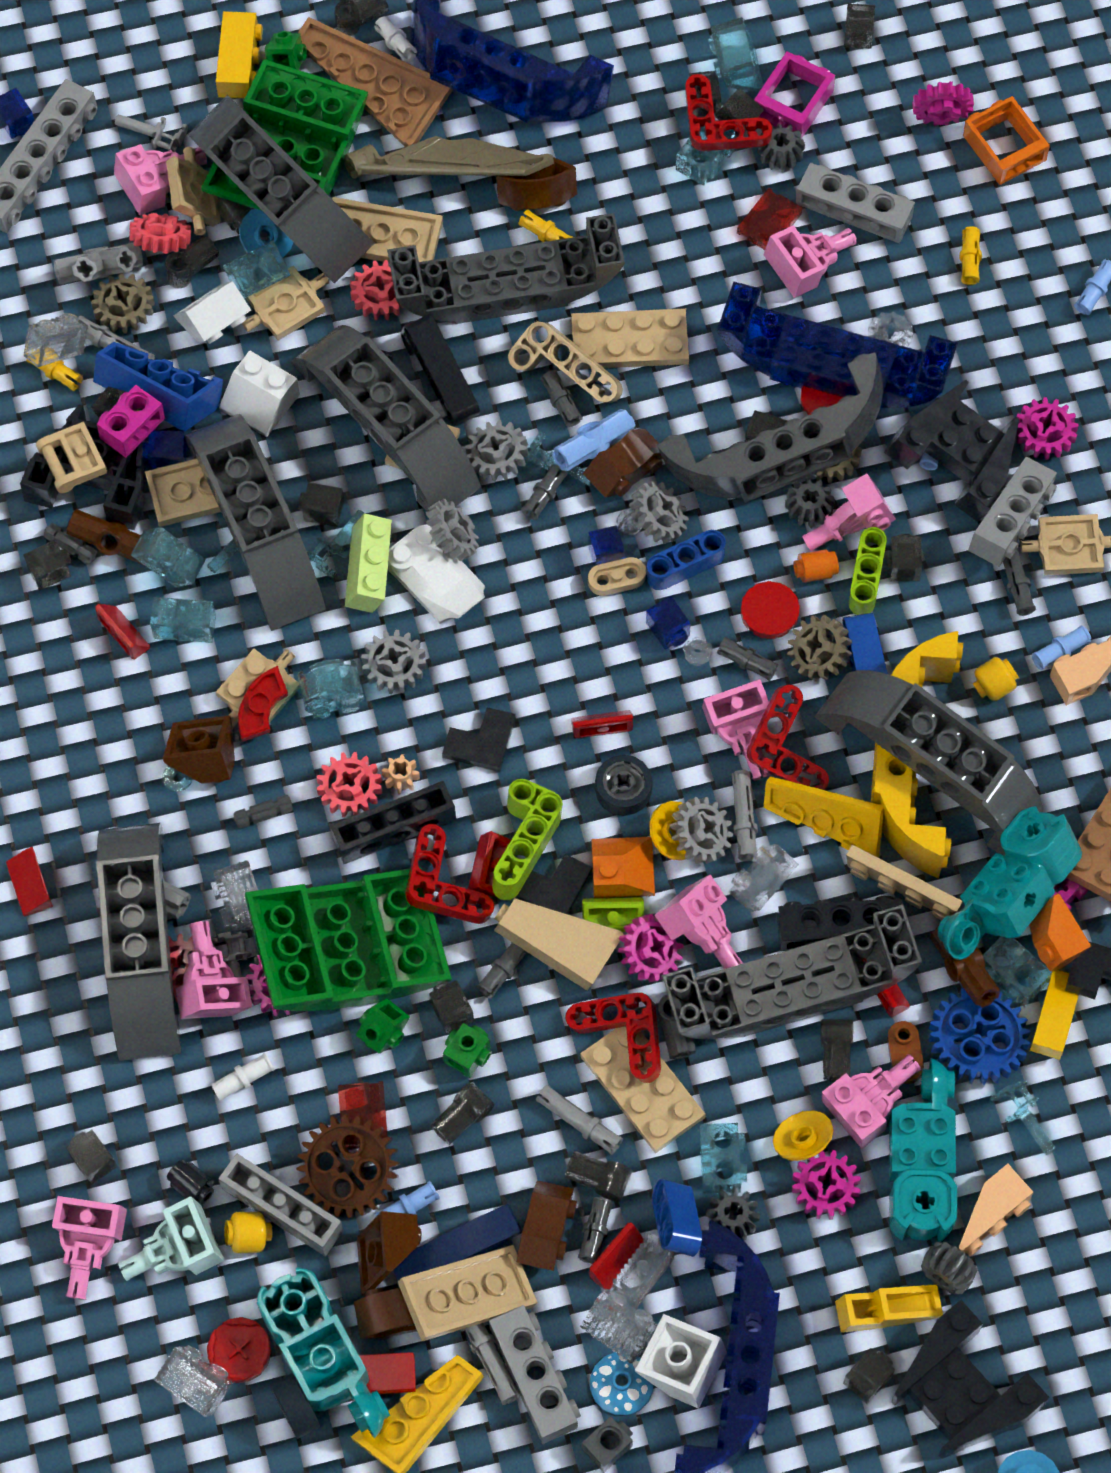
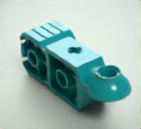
M1036 806L1029 807L1020 811L1000 836V843L1005 855L999 853L993 855L961 894L960 898L965 905L962 910L944 917L939 924L938 937L943 942L946 951L953 958L961 960L971 955L985 933L1005 938L1020 937L1054 895L1053 887L1062 882L1082 858L1081 847L1064 814L1056 817L1051 813H1039Z
M930 1058L929 1069H922L921 1098L928 1099V1103L901 1104L892 1109L889 1118V1181H894L889 1195V1227L901 1241H903L907 1234L914 1240H929L937 1235L938 1240L941 1242L951 1233L957 1220V1184L954 1181L956 1174L955 1111L948 1107V1099H954L955 1072L947 1070L942 1063L933 1058ZM920 1203L927 1205L928 1209H922Z
M296 1267V1276L287 1274L279 1277L271 1284L269 1290L261 1286L257 1297V1306L262 1319L276 1345L280 1347L288 1367L300 1384L313 1411H326L352 1399L353 1402L347 1406L361 1433L368 1429L375 1439L383 1427L384 1419L388 1418L390 1414L378 1391L375 1390L370 1393L366 1385L370 1379L366 1367L337 1314H333L329 1299L316 1275L310 1270Z

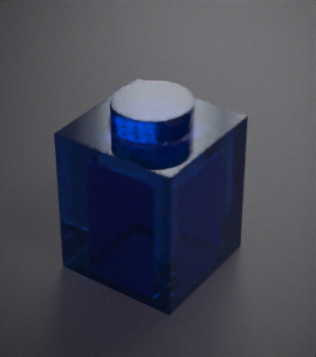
M17 88L0 95V122L11 139L25 135L34 122L33 113Z
M152 431L149 434L148 442L143 443L144 460H149L151 470L186 461L187 444L184 431Z
M617 525L588 532L589 551L594 566L625 559V550Z
M672 596L646 610V624L665 650L671 646L677 647L682 645L690 636L691 623Z

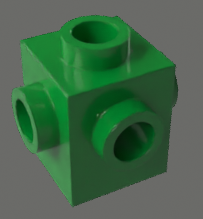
M289 31L274 33L269 44L265 46L266 60L299 70L302 62L307 57V48L305 44H302L301 33H291Z
M386 998L363 1013L359 1020L361 1026L356 1036L364 1041L368 1048L375 1050L379 1054L390 1047L394 1049L404 1037L402 1031L410 1016Z
M465 1023L461 1025L458 1031L453 1029L445 1042L447 1047L443 1052L444 1063L471 1078L477 1067H483L491 1056L492 1051L489 1050L490 1039L487 1037L488 1034L476 1025L469 1027Z

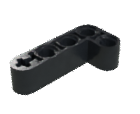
M428 314L403 326L401 331L403 344L411 356L416 355L451 424L456 426L479 415V405L433 316Z

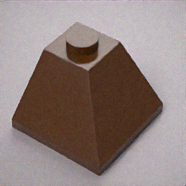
M231 716L173 723L163 755L164 763L201 784L210 782L220 783L230 780L235 764Z
M381 1211L357 1236L361 1296H366V1291L375 1289L420 1244L422 1233L420 1227H418L417 1215Z

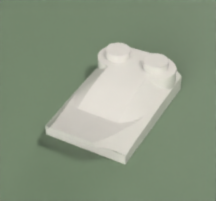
M427 524L420 525L389 549L387 570L439 624H442L449 618L459 619L485 598L483 592L485 585L462 561H459L458 558L453 560L448 552L446 554L443 553L442 545H436L429 533L432 530Z

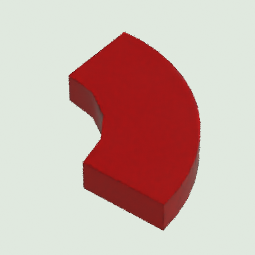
M278 666L269 669L257 677L248 687L243 697L238 713V728L242 742L270 733L269 717L271 710L278 701L288 696V691Z

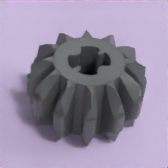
M780 122L776 129L772 127L771 141L765 146L757 147V153L761 155L760 160L762 164L769 163L771 170L776 166L780 167L782 173L785 170V166L794 169L796 162H801L803 150H805V142L801 139L800 131L793 132L791 124L787 128H782Z
M809 477L806 479L805 484L797 480L794 483V489L789 488L787 491L788 499L785 500V508L789 510L788 516L790 520L798 518L797 524L799 527L804 522H808L809 527L812 529L815 521L822 525L825 523V516L833 514L832 507L835 504V498L831 496L830 486L822 487L821 479L815 484L811 483Z
M736 1187L732 1188L731 1196H728L725 1190H720V1199L712 1197L710 1205L713 1208L706 1210V1217L712 1219L708 1222L709 1229L719 1228L716 1233L718 1239H721L725 1233L729 1234L728 1242L730 1243L734 1242L736 1234H738L742 1241L746 1240V1231L754 1233L757 1227L753 1222L760 1220V1214L755 1212L758 1208L757 1201L748 1202L750 1197L748 1191L744 1192L741 1197L737 1196L738 1189ZM730 1210L737 1211L736 1220L729 1219Z
M936 1242L933 1247H930L921 1264L925 1276L931 1279L933 1284H937L941 1290H947L950 1294H963L973 1283L978 1271L973 1260L968 1258L965 1252H961L956 1246L952 1247L947 1242Z

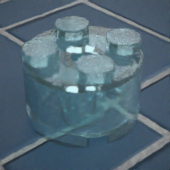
M343 659L326 660L309 666L310 672L305 675L303 670L298 673L305 711L311 713L313 719H325L333 711L342 710L343 713H353L360 709L359 703L363 701L364 695L357 663L354 660H350L351 665L344 664Z

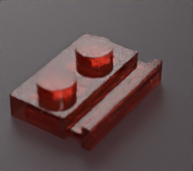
M768 188L739 224L737 234L746 236L748 241L765 250L770 236L793 226L802 215L803 208L784 196L773 193L772 189Z
M383 1081L371 1084L366 1082L338 1085L341 1123L344 1114L349 1115L351 1123H353L356 1115L362 1116V1125L371 1119L374 1121L372 1130L383 1127L384 1131L381 1138L388 1137ZM355 1135L350 1136L346 1141V1147H360L359 1138Z

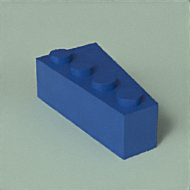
M116 342L111 343L96 353L93 382L119 396L124 392H129L135 385L139 386L162 403L165 416L164 421L184 432L213 413L220 406L223 379L213 377L212 380L200 377V371L189 368L186 372L174 368L171 361L166 359H148V353Z

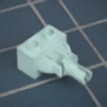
M190 1196L162 1210L166 1220L156 1228L153 1236L143 1240L146 1245L143 1251L124 1261L118 1262L120 1269H123L121 1273L125 1280L128 1281L151 1268L155 1269L159 1275L168 1270L178 1272L190 1270L197 1275L223 1262L224 1258L202 1206Z

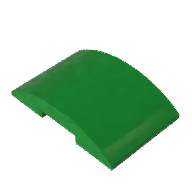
M263 59L243 101V110L329 196L344 165V155L349 153L364 111L368 92ZM213 162L201 187V191L261 210Z
M410 869L363 875L360 881L306 888L305 884L245 893L273 1009L321 1011L378 1003L386 998L392 1000L451 981L452 978L434 912L411 906L406 899L405 892ZM417 888L418 896L424 897L423 889Z

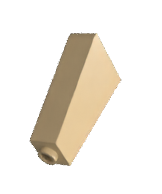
M516 898L510 906L504 903L494 918L499 922L494 929L495 932L585 990H588L598 977L620 942L619 936L624 935L619 930Z

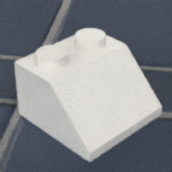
M230 281L218 285L173 316L198 343L207 340L210 344L223 336L221 330L228 325L234 328L246 320L245 314L251 311L234 282Z
M249 351L233 371L219 409L231 417L241 414L251 429L268 437L300 395L298 380L295 376L254 352Z
M663 1314L635 1372L670 1397L699 1409L727 1351L721 1337Z

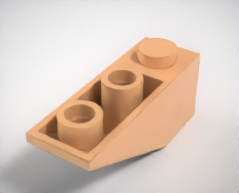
M1111 636L1101 644L1091 643L1085 646L1080 653L1072 656L1066 654L1055 660L1050 677L1066 706L1092 695L1111 672Z
M1009 1164L1005 1165L988 1179L982 1187L958 1248L961 1252L967 1253L969 1257L984 1245L982 1240L989 1234L993 1237L998 1235L1008 1225L1005 1222L1013 1214L1016 1217L1021 1216L1031 1206L1029 1201L1033 1191Z

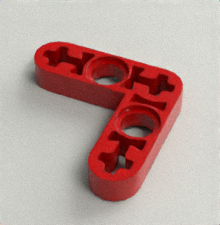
M695 74L687 79L685 97L690 141L695 149L699 151L762 147L771 141L772 125L765 118L715 121L709 79L702 74ZM696 85L700 86L701 98L697 99L696 89L694 88ZM696 108H704L708 111V114L705 117H697L693 114V111ZM705 126L707 139L701 140L700 127ZM730 129L735 130L739 133V136L735 139H728L724 136V132ZM744 129H747L748 137H744ZM756 129H761L763 135H758Z
M782 685L775 690L748 745L747 757L752 764L780 779L806 786L811 784L809 779L799 777L797 781L796 778L801 772L809 775H814L817 772V779L820 780V783L812 787L825 790L829 783V776L826 770L782 747L803 702V694L797 686ZM791 691V698L794 699V703H788L783 712L789 713L788 716L774 711L775 707L781 709L785 703L782 694ZM774 716L778 717L782 722V729L777 734L771 733L767 726L770 718ZM765 745V752L772 756L777 755V757L774 759V762L766 757L758 759L759 754L755 751L756 748ZM786 757L791 758L795 763V770L790 775L784 774L780 767L782 760Z
M436 824L425 825L421 828L415 842L405 892L408 903L419 909L475 924L485 923L494 911L493 900L484 893L438 881L446 834ZM428 835H432L433 841H435L431 851L426 850L429 842ZM418 861H430L433 865V871H422L418 866ZM417 888L423 889L424 897L418 896ZM434 892H438L435 901H432ZM445 894L453 895L457 899L458 905L454 907L447 906L443 902L442 896ZM465 899H466V900H468L467 903H466V905H465V906H467V907H466V909L464 910V909H462V906H463V904H464V902H465ZM477 903L482 905L481 909L484 910L482 913L477 912V907H475Z
M637 992L580 1002L568 1008L565 1017L566 1022L571 1029L579 1034L626 1027L631 1073L643 1083H651L659 1077L661 1073L656 1006L648 995ZM642 1001L647 1006L642 1009V1014H638L635 1010L625 1011L623 1005L625 1004L629 1009H635L639 1007V1002ZM609 1006H616L618 1008L616 1018L611 1021L604 1020L603 1013L605 1009ZM583 1012L586 1016L596 1015L598 1022L596 1023V1020H594L592 1017L584 1018L582 1020V1024L580 1025L575 1021V1019H578L580 1017V1013ZM642 1030L650 1031V1040L644 1045H637L635 1041L636 1035ZM640 1053H645L646 1061L652 1065V1067L647 1068V1074L639 1070V1068L644 1067V1057Z

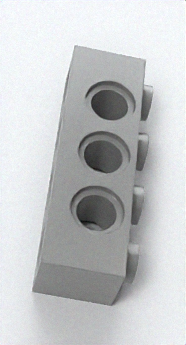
M811 162L797 188L796 194L797 205L899 244L913 217L915 202L903 195L892 194L884 191L877 185L863 183L853 176L842 175L824 165H816ZM857 199L861 202H853L852 200ZM879 209H883V210H886L887 212H880V211H878V210H879Z
M1025 457L974 532L968 551L1000 567L1006 557L1011 559L1018 547L1017 540L1019 538L1024 540L1032 525L1029 523L1031 519L1037 520L1044 508L1043 501L1047 500L1049 502L1057 488L1053 484L1057 472Z
M236 1153L218 1178L224 1191L253 1210L261 1212L265 1218L325 1257L343 1233L342 1222L238 1153Z
M522 1305L489 1320L491 1333L521 1394V1399L541 1443L545 1444L577 1429V1418L581 1417L574 1399L568 1401L563 1389L567 1388L566 1381L560 1369L554 1371L550 1360L554 1356L548 1342H541L536 1331L541 1328L534 1312L528 1313L525 1306ZM522 1337L532 1342L530 1348L524 1351L518 1350L514 1346L515 1341ZM538 1366L545 1371V1375L541 1379L534 1380L527 1375L528 1370ZM551 1395L556 1397L559 1401L558 1405L553 1409L544 1408L540 1402L545 1396Z

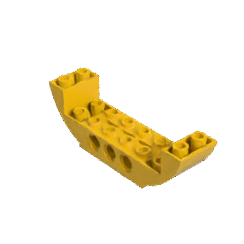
M958 631L942 634L921 643L901 660L891 676L900 678L913 685L916 683L920 687L924 685V681L951 683L953 673H959L963 654V643L958 642ZM875 742L871 802L883 806L882 832L890 845L904 860L917 869L939 878L941 868H947L951 850V839L946 838V827L914 825L916 816L914 803L918 786L916 772Z

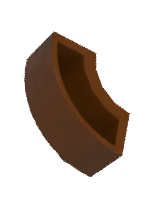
M553 157L554 164L530 175L496 176L498 203L511 207L515 211L562 206L566 201L577 195L576 167Z
M631 429L617 444L605 451L599 452L583 475L605 498L616 494L621 497L645 475L655 473L662 466L663 458L657 447L659 442L646 429Z
M537 1180L521 1235L517 1263L554 1271L557 1260H564L567 1242L562 1240L567 1219H574L577 1201L572 1200L574 1188Z
M383 1288L371 1289L365 1292L366 1297L354 1301L360 1339L385 1340L393 1336L417 1332L400 1288L384 1291Z

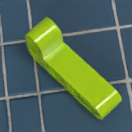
M526 779L513 781L508 789L507 809L513 816L523 821L493 872V893L502 900H511L519 894L561 821L563 806L561 797L555 792ZM522 796V797H525L526 799H525V800H520V799H517L516 797ZM550 809L553 810V812H545L543 810ZM531 832H536V833H539L540 835H538V836H533V835H530L529 833H531ZM521 855V856H525L526 858H525V859H518V858H516L515 856Z

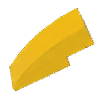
M1060 970L1052 971L1030 1048L1032 1052L1060 1060L1065 1047L1079 996L1065 990L1070 973Z
M937 1284L879 1288L875 1292L844 1294L835 1301L841 1333L905 1325L940 1318L943 1315Z

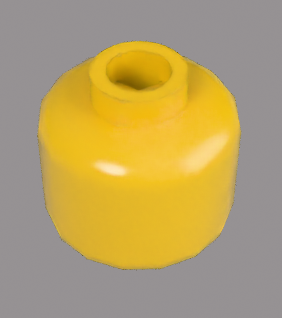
M993 657L975 669L974 674L977 681L972 684L981 698L988 696L990 700L998 701L1016 689L1017 683L1015 680L1019 679L1007 658L1001 660L999 657Z
M259 1211L235 1212L230 1220L225 1221V1244L230 1246L234 1253L262 1252L266 1241L272 1240L271 1222H266L264 1215Z

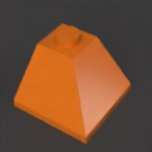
M651 837L591 839L594 898L655 896L653 844Z
M1059 893L1049 899L1029 924L1033 944L1038 951V956L1046 964L1049 971L1064 968L1091 947Z

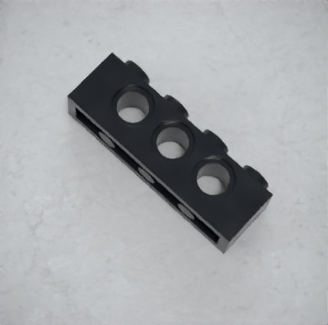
M441 781L330 825L332 839L343 864H347L415 837L425 825L436 824L442 826L456 820V811L444 781Z
M885 895L879 896L875 900L865 901L862 898L854 897L846 899L845 902L834 903L827 899L818 900L814 904L804 905L796 901L787 902L783 906H778L777 922L780 951L791 950L872 926L874 924H868L863 918L869 915L873 916L875 912L902 905V899H894L893 896ZM841 917L846 919L848 924L846 926H837L833 919ZM810 919L815 921L818 926L807 928L802 922Z

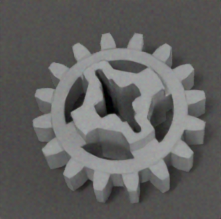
M501 420L497 421L496 426L486 422V429L476 428L477 436L469 435L470 444L465 445L467 457L475 473L479 472L482 479L491 475L492 480L496 482L498 476L502 475L507 480V473L512 472L517 475V466L526 465L524 457L529 456L526 436H523L520 428L514 430L512 422H509L505 427L502 425Z
M653 480L648 484L644 483L631 495L634 501L629 506L635 510L631 516L638 519L639 523L636 526L637 528L642 527L645 529L644 535L646 537L651 534L653 535L654 542L662 540L666 544L669 541L673 542L682 535V532L687 529L684 523L689 518L683 515V512L687 509L685 506H680L679 502L682 498L680 496H673L674 489L666 490L663 482L657 485Z
M443 499L428 508L429 511L426 512V516L429 520L426 521V524L432 528L429 533L436 545H442L443 553L446 554L448 552L453 560L458 558L459 561L466 560L476 553V549L479 548L476 540L479 537L473 533L475 526L468 515L464 516L462 514L460 506L455 508L453 501L447 502L446 499Z
M397 629L394 632V636H389L387 631H383L384 638L379 639L374 635L372 637L374 645H365V652L367 654H362L361 656L362 663L365 664L362 666L363 674L368 675L369 684L377 682L378 691H381L385 686L388 687L389 694L393 693L394 688H399V691L404 693L405 685L408 684L414 688V678L420 680L423 678L421 670L426 669V660H424L426 657L425 650L419 649L420 641L418 639L411 642V633L409 632L404 637H401ZM391 660H396V664H392Z
M695 797L678 806L679 811L672 814L677 822L670 824V828L676 830V834L671 837L672 840H678L680 843L677 850L681 851L684 849L686 851L685 859L688 860L694 857L696 864L704 861L708 864L725 855L724 850L731 847L727 839L733 837V833L727 831V827L732 822L725 821L723 818L727 813L726 810L719 812L717 810L718 802L715 801L709 804L708 797L702 799Z

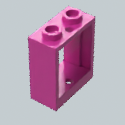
M787 51L755 97L753 116L765 118L775 127H777L779 122L782 128H787L791 124L793 132L800 131L802 139L833 93L835 75L828 69L818 67L808 62L804 57ZM786 72L819 87L802 113L770 98Z

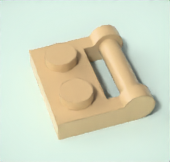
M84 421L45 436L36 442L39 453L44 455L56 480L54 485L59 493L69 492L74 486L107 473L106 466ZM62 446L74 472L65 474L54 451L55 447Z

